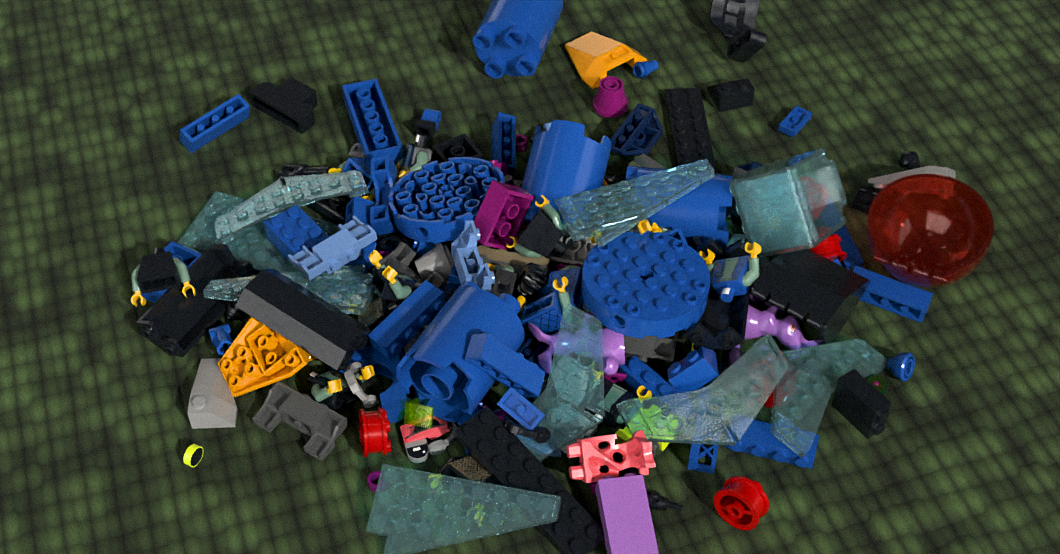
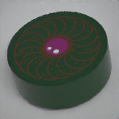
M872 375L866 379L881 394L886 392L887 382L883 377Z

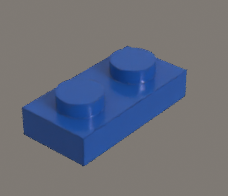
M796 106L779 124L778 131L795 137L811 119L812 112Z
M512 387L509 388L497 403V405L529 430H534L546 416Z

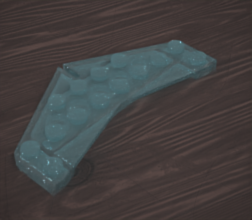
M351 170L339 173L284 177L285 186H283L281 179H278L227 214L216 219L214 227L218 243L225 244L238 238V232L264 219L276 216L296 204L301 207L321 199L349 194L350 198L367 194L369 191L363 175L360 171Z
M567 304L562 314L547 387L532 403L546 415L537 427H546L550 430V438L545 443H537L533 438L515 435L539 461L547 458L603 422L602 419L585 411L586 408L605 418L602 323L594 316L570 304ZM517 420L514 421V423H517L518 425L524 427Z
M768 334L755 342L752 348L708 386L699 390L641 400L638 398L628 399L618 403L616 408L632 436L636 431L643 430L646 439L651 442L734 446L735 441L729 433L727 426L737 443H739L788 369V362L771 334Z
M861 339L782 351L777 358L771 433L803 458L812 446L830 396L836 390L838 378L853 369H856L864 378L871 374L876 375L887 367L888 359Z

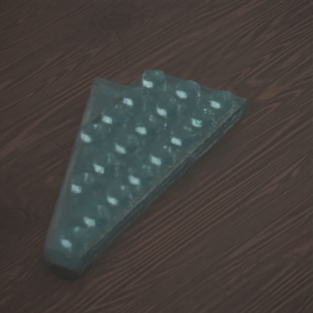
M707 159L698 160L686 165H679L671 169L642 175L634 179L583 191L571 196H564L554 200L555 207L573 241L593 236L598 246L602 247L636 226L638 222L647 219L714 177V169Z
M365 264L342 266L339 270L329 275L323 272L310 281L299 271L281 273L344 313L364 315L375 294V291L370 286L373 275L365 274ZM256 276L211 280L203 290L204 298L238 301L237 297L240 291Z
M383 464L366 531L372 534L387 536L383 554H413L556 522L562 498L556 495Z

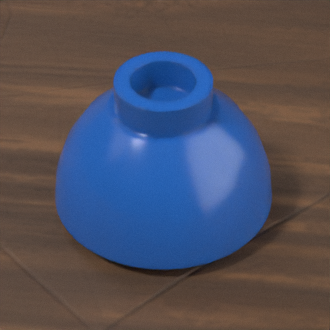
M904 352L897 354L895 357H890L887 361V368L891 369L892 374L903 382L910 379L915 367L913 354Z

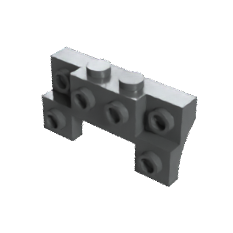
M402 241L392 253L379 261L386 268L389 265L395 271L408 274L415 283L422 284L424 282L408 267L416 252ZM432 271L426 279L442 291L449 284L435 271Z
M597 321L593 331L596 332L607 327ZM679 331L675 332L674 336L657 339V336H644V339L624 335L625 360L635 355L645 364H647V361L652 362V360L673 364Z
M279 381L270 389L264 404L252 418L254 424L270 433L283 421L310 436V440L304 446V451L320 461H323L334 449L335 440L348 427L346 417L329 409L324 403H318L307 394H301Z

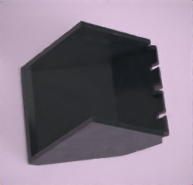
M796 244L770 261L754 281L749 296L754 308L760 311H764L766 307L764 302L769 301V304L783 311L787 308V305H790L787 313L800 320H803L806 314L809 315L806 323L820 330L824 348L829 352L868 287L870 280Z

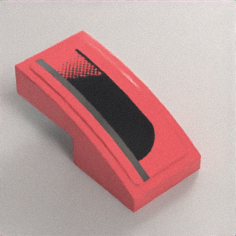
M432 415L420 417L400 426L404 443L427 437L433 441L450 431L447 421Z

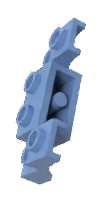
M354 215L352 216L353 220L343 226L341 224L338 225L339 232L312 247L313 253L304 245L302 246L303 250L293 256L289 254L288 259L310 281L323 272L329 275L350 261L357 259L358 256L362 255L361 249L376 241L377 235L370 225L364 224Z
M473 220L465 221L462 233L451 243V254L460 283L470 281L478 285L480 289L491 293V286L495 283L494 272L490 271L488 263H483V259L480 257L477 249V240H480L479 228L475 227Z

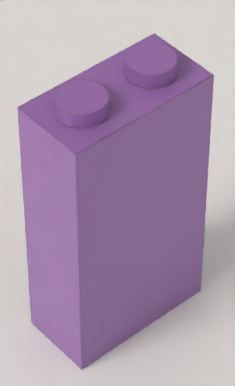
M629 473L623 477L605 476L598 479L595 490L607 554H659L643 475Z

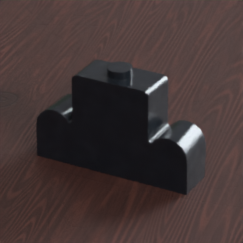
M289 78L277 88L271 82H262L249 91L253 107L297 132L303 134L315 124L313 109L318 105L316 90L294 78Z

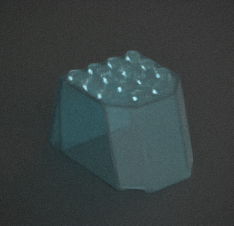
M824 148L751 169L729 182L730 192L736 202V211L742 221L743 233L746 234L749 243L753 245L756 242L761 246V252L757 255V258L814 248L846 224L847 218L843 217V206L847 205V199L836 163L833 159L828 160L824 155L826 154Z

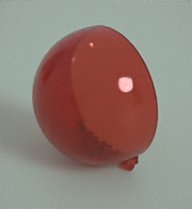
M937 174L910 175L888 184L872 201L867 218V236L872 255H874L873 261L878 262L885 271L899 281L923 288L947 286L958 282L973 272L986 256L994 231L992 213L985 200L967 184L954 178Z

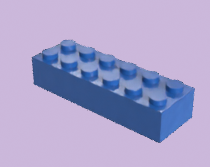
M377 78L342 85L344 103L363 157L371 159L389 155L396 166L398 164L397 161L404 157L403 146Z

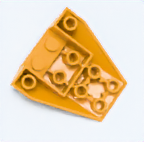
M592 31L565 44V49L581 79L592 89L598 87L601 79L607 77V71L625 62L633 68L637 62L647 61L635 49Z
M251 317L217 364L232 396L238 397L291 377L308 363L310 353Z

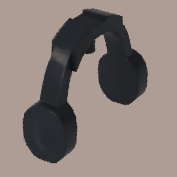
M507 414L504 416L503 426L511 433L533 438L537 443H545L549 440L551 432L546 427H537L534 430L525 429V427L518 425L520 423L511 415Z

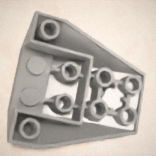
M925 166L868 179V183L873 184V188L889 190V187H892V190L899 192H908L909 189L935 193L939 197L950 198V194L956 195L955 170L949 167Z

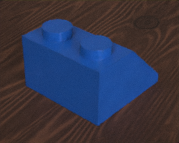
M705 347L691 351L687 357L673 363L667 369L668 381L684 396H688L719 376L716 353Z

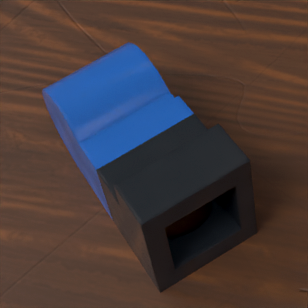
M426 108L421 119L415 123L416 136L417 134L428 136L427 140L432 141L441 121V111ZM428 130V134H423L422 132Z

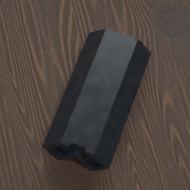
M712 238L696 247V252L699 254L700 251H703L705 257L708 256L707 249H710L715 254L712 264H714L715 260L751 255L745 251V244L741 241L726 250ZM710 286L707 305L702 317L686 331L684 330L683 335L697 347L729 350L744 342L750 289L747 294L734 296L733 300L727 303L722 301L717 291L713 290Z
M213 243L188 269L191 279L189 283L196 291L195 296L193 290L188 289L186 291V298L182 292L184 285L181 283V287L168 289L136 322L140 328V333L168 355L184 357L208 329L227 311V305L237 300L240 291L257 276L250 261L236 260L226 244Z
M263 269L240 291L235 305L335 370L347 368L355 350L365 348L369 340L368 335L373 331L275 269Z

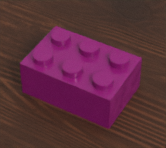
M492 180L474 220L475 227L479 228L480 240L477 241L484 246L510 251L511 248H507L506 243L513 245V239L509 237L517 236L534 196L518 186Z

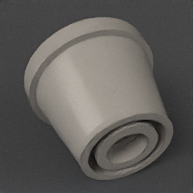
M435 244L436 247L414 260L423 281L430 276L432 271L439 273L445 280H448L455 264L446 244Z

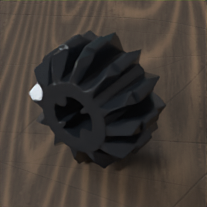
M530 262L524 267L520 275L517 276L515 290L524 297L534 298L545 285L547 271L540 265Z

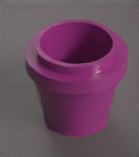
M608 76L601 79L597 94L593 99V109L600 116L616 118L628 110V99L625 96L624 83L618 77Z

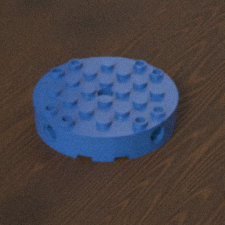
M452 157L449 158L448 162L438 163L436 160L422 165L423 169L415 173L414 171L408 172L394 184L389 193V206L395 227L401 234L415 241L438 244L456 240L464 229L465 221L475 220L492 180L505 183L501 169L492 166L490 161L480 158Z
M636 231L624 232L602 240L586 256L581 280L582 300L586 309L595 315V319L614 332L644 339V336H657V339L674 336L675 332L682 329L686 331L702 317L708 300L711 281L710 273L705 261L698 252L682 240L661 232L648 231L642 235L636 233Z

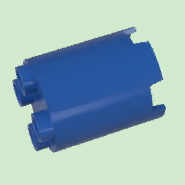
M492 0L472 40L477 56L485 64V73L496 79L501 78L504 74L517 77L532 76L536 72L563 9V0Z
M553 120L549 131L540 133L541 127H536L521 189L533 195L534 198L522 225L527 226L537 213L539 207L535 205V201L542 204L544 199L541 195H543L558 212L562 224L581 234H585L593 229L612 143L607 136H602L600 143L585 137L584 124L565 120Z
M627 166L625 189L630 190H626L623 202H630L632 207H637L640 213H645L652 223L656 222L658 226L671 230L681 228L686 242L699 236L702 243L712 238L722 248H727L729 231H727V221H725L726 208L732 206L733 176Z
M464 281L397 365L396 376L401 388L407 390L413 385L419 393L429 400L424 411L441 420L456 422L463 413L471 415L496 381V379L465 360L471 337L474 334L489 332L494 334L497 340L508 344L513 351L517 352L525 339L523 325L517 316L521 309L518 300L507 293H502L497 297L486 290L480 289L473 282Z

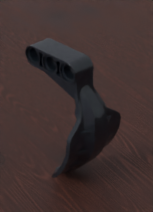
M712 0L709 21L721 32L728 43L727 58L746 62L764 47L767 40L766 33L754 30L761 0Z

